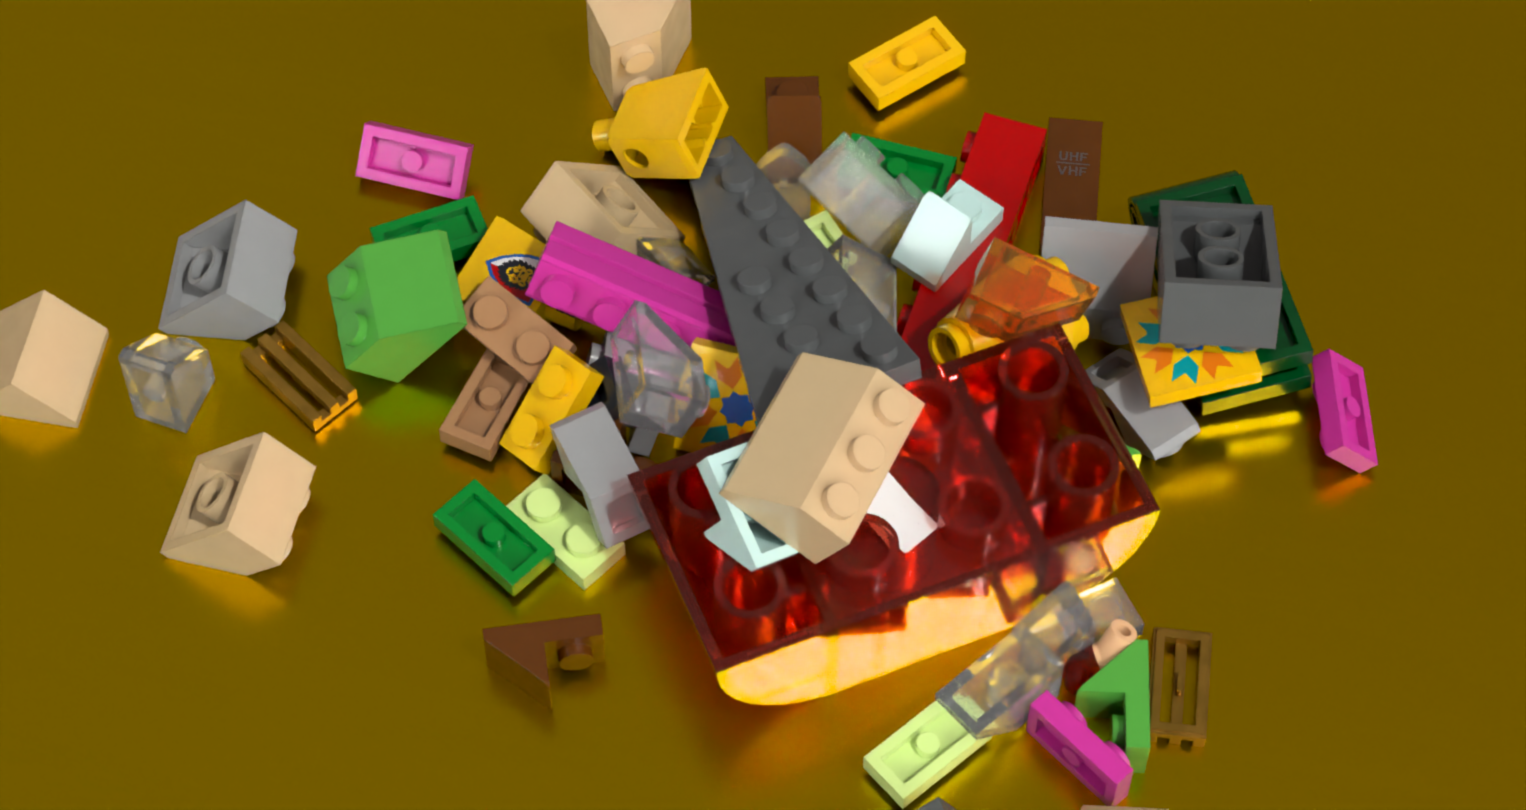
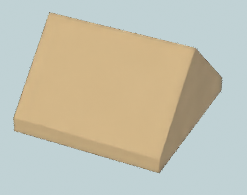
M42 290L1 310L0 415L78 428L109 337L108 328L46 290Z

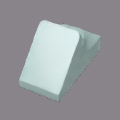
M961 179L942 198L928 191L922 198L891 256V263L936 292L1002 222L1004 207Z
M745 442L710 455L696 465L721 518L719 522L704 531V535L709 541L753 572L796 555L799 552L719 494L748 443Z

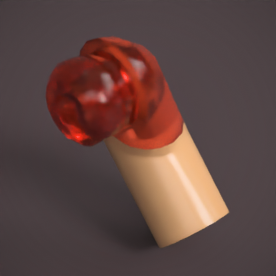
M1115 619L1097 642L1068 657L1061 671L1066 690L1076 696L1078 689L1137 639L1136 629L1125 620Z

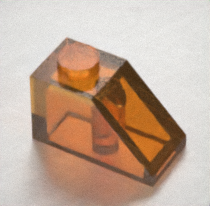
M994 237L977 265L955 318L968 323L971 329L982 336L997 337L1010 342L1080 320L1096 298L1100 287Z

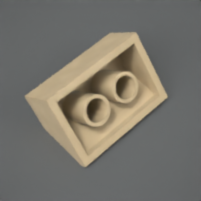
M802 352L796 357L719 494L811 562L817 564L850 544L925 403L878 368Z

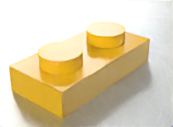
M933 16L848 63V77L876 110L880 111L965 64L966 50L936 16Z
M554 345L499 444L534 471L549 475L551 472L550 460L553 451L557 450L549 425L586 409L605 376L569 350Z

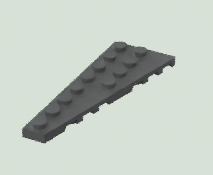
M732 135L723 139H716L700 178L688 179L698 210L701 228L707 242L710 260L716 274L719 292L730 331L734 338L739 363L745 377L757 424L762 419L796 357L802 352L878 368L901 386L922 378L918 356Z

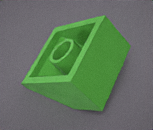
M437 229L359 246L327 275L345 369L399 383L467 325L448 235L445 231Z

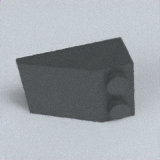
M1159 200L1157 305L1159 343H1172L1177 347L1187 349L1196 348L1201 345L1229 346L1244 352L1255 351L1259 348L1276 349L1283 286L1273 206Z

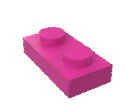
M368 121L364 123L355 176L459 200L465 197L474 144Z
M1329 348L1313 356L1312 363L1314 374L1312 390L1318 402L1321 422L1320 442L1325 455L1358 473H1362L1378 465L1364 369Z
M1048 690L1030 704L1026 731L1106 806H1116L1129 793L1134 771L1130 767L1128 757L1121 748L1111 741L1103 742L1087 727L1084 716L1074 705L1067 701L1060 702Z

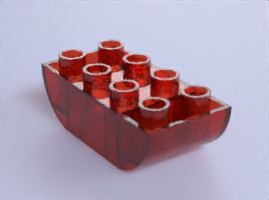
M1060 322L921 371L922 378L902 385V387L924 402L925 405L892 464L889 473L938 526L935 531L908 553H904L899 549V539L894 528L885 519L869 513L865 514L849 545L817 564H814L798 553L751 572L709 541L704 535V531L719 522L721 518L696 464L710 455L748 442L755 430L627 475L630 488L720 687L726 694L736 700L757 705L798 703L831 695L1041 617L1067 604L1099 584L1137 551L1152 531L1158 519L1160 508Z

